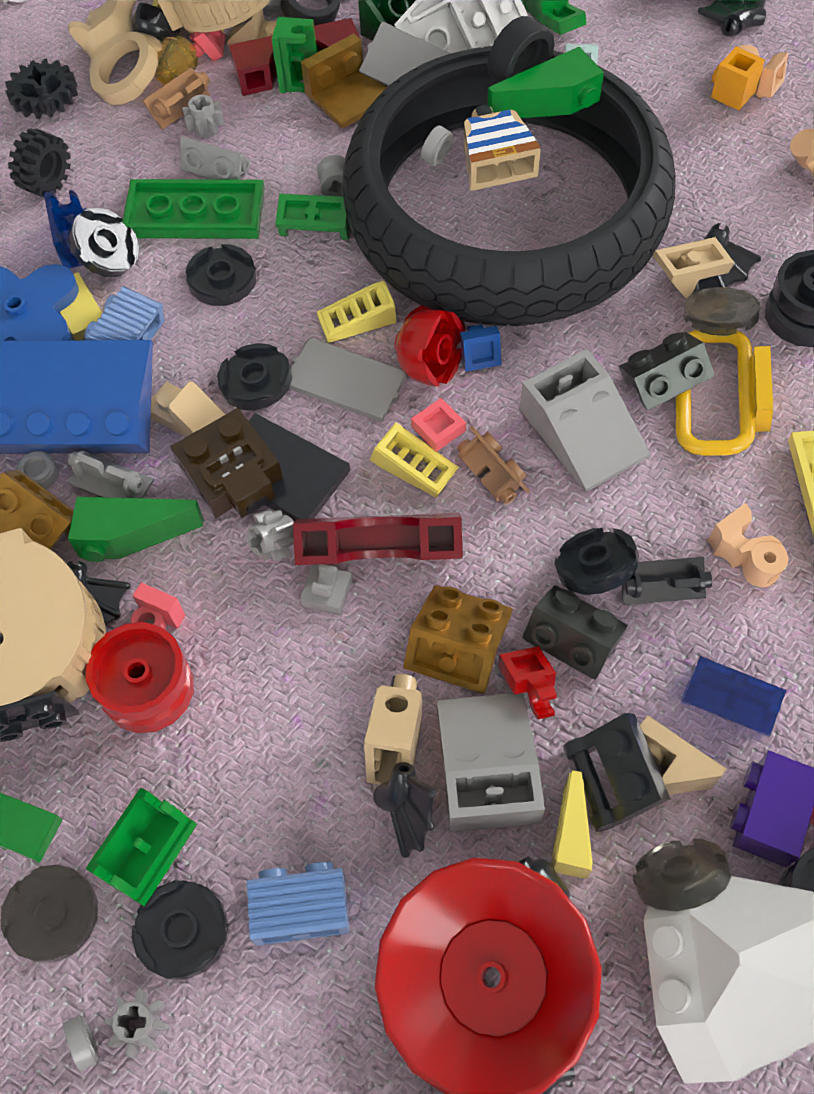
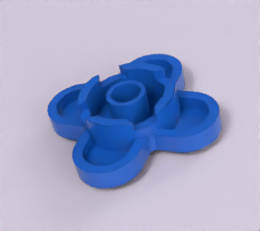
M50 264L38 268L24 279H19L9 269L0 266V344L1 341H71V331L65 319L59 313L76 299L79 291L76 279L69 268L63 265Z

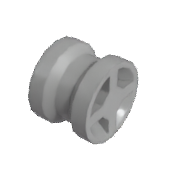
M332 155L318 163L317 174L323 196L343 197L344 157Z

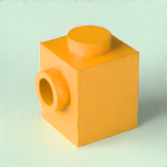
M736 46L718 64L712 75L711 81L714 83L711 98L740 110L756 92L765 59Z

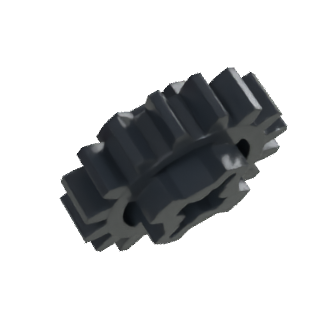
M43 59L41 64L32 60L28 67L19 66L21 72H11L10 77L12 80L5 82L7 87L5 92L10 104L13 105L16 113L22 111L26 118L32 113L35 114L36 119H40L44 113L49 117H53L56 110L63 113L65 112L63 105H73L72 97L78 96L76 89L78 85L73 72L70 71L68 65L61 67L59 60L54 61L52 64H49L47 59Z

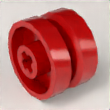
M146 622L127 623L107 632L94 645L91 651L92 655L86 664L85 680L92 697L102 707L105 714L120 728L135 733L157 732L175 723L187 710L194 694V675L176 639L164 628Z

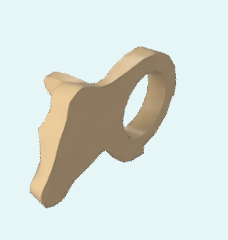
M107 0L101 6L89 12L85 23L73 21L68 25L69 33L83 51L90 56L89 72L92 89L106 103L111 105H123L136 99L143 93V90L153 79L157 69L158 53L164 50L160 41L154 36L132 32V9L136 0ZM139 50V59L132 72L122 81L109 84V76L117 61L126 53Z

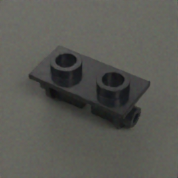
M704 557L639 562L638 568L632 577L622 584L623 605L706 598V588L712 587V575L710 571H705Z

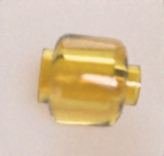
M175 36V38L167 37L162 40V50L157 52L158 66L155 71V78L165 86L192 67L195 71L199 62L195 47L185 38Z

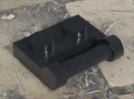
M624 713L585 736L570 740L563 745L567 759L573 760L576 770L582 772L584 790L594 814L591 817V821L596 832L616 827L671 799L635 714ZM595 750L598 751L619 804L613 808L609 805L590 757V753Z

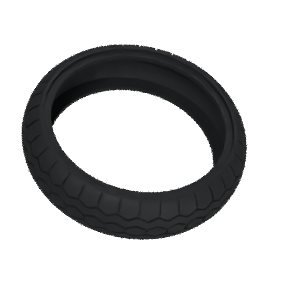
M485 46L483 49L478 47L454 52L414 68L389 85L365 111L350 140L343 170V199L352 234L366 259L386 282L412 301L431 310L454 312L461 321L491 326H507V324L510 326H526L556 321L592 308L619 292L639 274L652 258L667 230L675 200L676 179L673 154L664 128L649 105L631 86L613 73L600 67L604 72L600 100L592 106L583 108L571 115L521 118L524 123L544 126L570 135L595 150L609 163L621 180L627 195V201L600 227L572 241L536 250L497 251L464 245L433 233L411 218L397 204L388 190L391 179L398 168L412 153L423 146L426 138L435 127L440 125L448 131L463 128L464 122L468 118H472V113L478 106L488 105V87L497 84L489 75L487 68L488 56L492 46ZM523 50V52L520 54V56L518 57L517 61L520 59V57H521L522 54L524 53V50ZM553 50L552 58L557 57L563 54L564 52H557L556 50Z

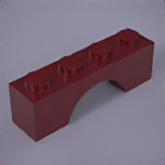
M352 17L314 26L317 53L352 34L360 38ZM272 35L229 45L234 73L242 96L272 90L278 78Z
M460 513L298 519L293 523L295 565L338 564L345 561L369 558L463 559L462 517Z

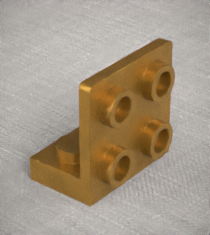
M355 34L301 61L305 94L341 128H345L361 119L369 106L386 89L380 82L359 72L363 63L362 41Z
M22 471L2 472L0 475V533L22 528L32 541L51 550L62 534L70 531L74 510Z
M435 585L411 626L403 669L485 694L496 652L512 616L513 609L493 599H482L462 593L454 587Z

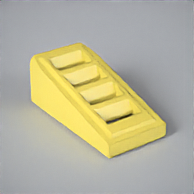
M385 281L369 285L316 312L327 343L396 323L395 304ZM366 309L367 312L362 314L361 311ZM352 314L353 319L348 321L346 315ZM338 318L341 325L334 327L331 319Z
M397 422L377 444L370 457V461L378 467L435 498L459 468ZM395 446L401 449L397 455L391 452ZM408 453L415 456L409 464L403 460ZM421 461L428 463L422 472L415 469ZM437 468L442 472L433 482L428 476Z
M572 770L571 773L569 772L564 786L551 866L557 873L587 879L592 872L593 863L582 772Z

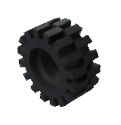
M36 128L27 129V133L22 132L19 135L21 141L15 140L13 143L16 147L15 152L10 150L9 157L13 158V162H8V168L14 170L9 174L10 178L15 180L13 183L17 187L44 198H48L49 195L54 196L56 194L55 188L60 190L63 187L61 180L66 181L68 178L65 170H70L71 166L70 163H67V160L71 158L70 152H67L69 147L60 137Z

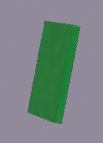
M130 179L122 223L127 228L131 227L137 238L259 239L265 192L264 180Z

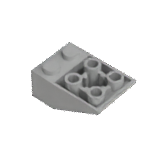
M588 349L522 382L520 411L585 493L650 457V452L610 375Z
M524 693L437 700L450 832L541 824L545 812L539 763Z

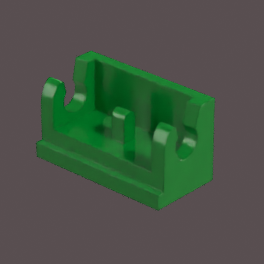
M278 17L272 35V45L280 93H286L287 91L305 93L304 83H300L303 80L301 61L317 53L313 19Z
M279 193L275 226L278 228L280 236L288 237V229L340 232L342 240H349L348 226L350 225L343 197Z
M140 787L85 869L115 890L145 907L198 824L166 800L160 801L152 793Z

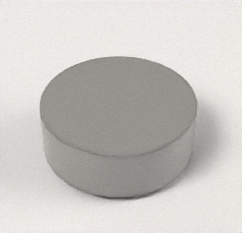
M440 125L435 127L423 144L421 159L432 166L439 165L445 159L452 146V132Z
M33 451L24 455L16 466V470L22 471L45 489L54 484L59 474L58 466L53 457L44 451Z
M79 1015L64 1022L63 1029L66 1041L78 1070L81 1072L98 1064V1049L86 1018Z

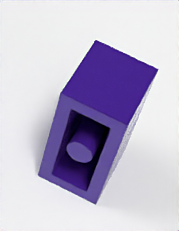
M768 750L758 763L752 761L747 769L743 787L748 788L749 792L745 804L738 803L730 823V829L737 831L732 846L787 868L800 857L813 811L814 768Z

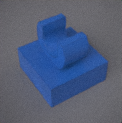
M482 324L467 327L468 331L460 332L462 364L465 372L502 365L500 332L497 326L484 328Z

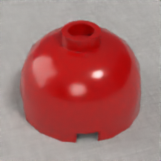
M422 310L406 320L396 335L394 346L400 367L410 378L416 382L439 387V383L447 384L452 380L462 358L461 348H457V336H460V332H463L460 318L454 312Z

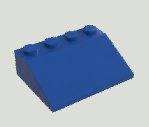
M151 340L1 341L0 454H28L33 451H44L48 454H71L74 451L79 452L81 450L89 453H150L153 342Z

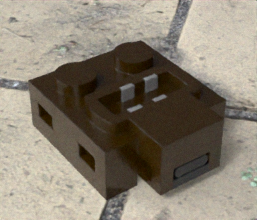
M239 408L234 409L170 446L177 464L215 518L231 510L233 506L242 519L276 498L272 485L283 479L279 461Z

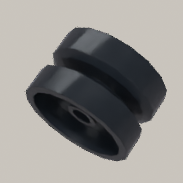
M814 250L795 253L783 262L765 304V319L770 329L782 340L796 346L812 348L814 347Z

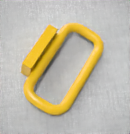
M706 328L693 330L689 334L704 343H730L737 349L740 432L736 438L730 440H699L695 438L691 432V389L676 396V436L678 443L684 450L696 455L719 456L739 454L751 445L756 432H770L773 391L770 346L754 347L753 353L750 339L736 329Z

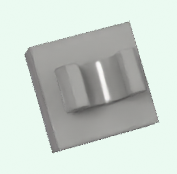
M326 564L312 565L300 597L301 605L341 616L353 580L352 573Z

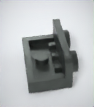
M687 332L671 334L663 339L662 344L651 350L638 351L632 354L627 362L618 366L623 379L637 389L642 405L647 410L705 382L715 374L704 342Z
M554 585L534 607L522 637L525 641L536 647L539 646L544 652L586 676L597 679L607 658L622 639L628 625L618 620L612 613L600 610L580 599L574 592Z

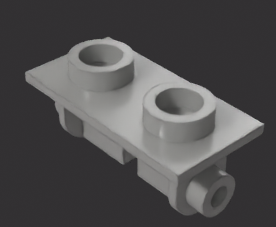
M180 137V170L210 179L241 180V173L248 172L250 168V159L246 158L243 153L207 144L199 140Z
M84 450L72 452L68 459V465L72 467L74 472L67 483L98 497L143 498L154 482V479Z

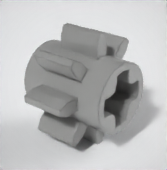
M207 95L192 97L188 103L189 107L182 108L187 131L194 130L199 137H212L218 132V126L225 125L220 101L213 103L212 98Z
M268 510L255 514L253 517L257 525L251 526L247 530V541L253 553L258 556L263 555V560L265 561L271 558L277 561L290 556L291 551L288 546L294 545V521L287 515L282 516L281 510L274 512Z
M143 990L137 991L135 1001L132 1002L117 997L116 1004L119 1008L115 1012L114 1017L104 1019V1023L112 1026L115 1034L108 1042L109 1047L118 1048L127 1042L126 1055L130 1058H137L140 1046H146L150 1050L157 1051L159 1047L155 1039L160 1031L170 1029V1025L162 1022L159 1013L166 1004L156 1000L147 1006L148 995ZM139 1016L146 1018L144 1028H138L135 1032L129 1030L130 1020H137Z

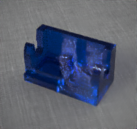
M69 190L71 202L65 205L59 203L58 197L53 191L44 193L52 241L63 266L69 269L83 266L71 251L68 242V231L75 218L87 208L82 207L77 193L73 190Z
M700 656L694 664L681 702L769 737L783 702L786 689Z

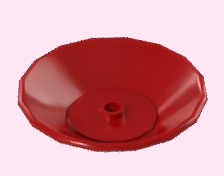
M473 857L432 871L400 899L379 941L374 987L386 1035L411 1072L443 1094H542L578 1063L599 1018L602 966L587 920L557 883L517 861ZM492 967H495L501 976L500 982L496 987H491L486 981V973Z

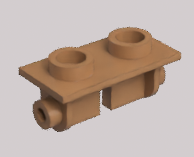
M191 67L142 102L163 130L184 115L182 108L189 107L188 103L192 97L197 95L211 96L207 91V85L210 84V80L204 72L199 74Z
M471 426L469 429L476 437L471 441L466 439L458 445L459 458L465 462L477 477L487 468L491 470L480 481L494 496V499L497 502L502 501L507 505L516 498L517 494L515 491L520 486L529 493L530 490L522 482L527 476L526 473L512 458L505 462L498 455L503 447L488 431L482 436Z

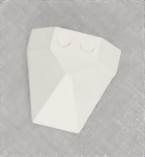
M416 0L394 26L449 53H454L471 48L481 47L483 49L485 46H492L506 25L520 16L528 15L521 0Z
M703 870L657 877L644 916L655 1019L659 1033L684 1084L737 1081L750 1075V1072L774 1061L783 1060L793 1055V1052L813 1044L814 892Z

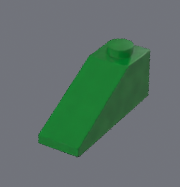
M576 47L488 87V105L494 113L513 110L516 111L520 118L571 115L583 108L592 106L600 100L604 72L580 47Z
M77 497L68 540L79 558L84 560L102 562L104 559H121L203 527L204 518L197 500Z

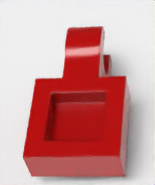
M540 647L499 654L498 668L514 695L527 692L532 712L537 719L555 716V711L550 705L549 700L557 698L553 687L555 686L556 672Z

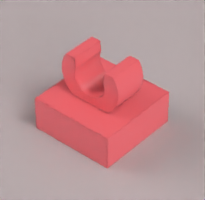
M221 30L190 34L189 38L194 43L189 45L188 49L196 58L205 53L212 61L223 57L225 34Z
M440 398L411 418V427L422 437L427 445L437 452L466 431V422Z
M142 582L132 596L139 608L132 614L131 623L154 619L153 625L160 626L166 630L167 624L178 629L186 616L178 598Z

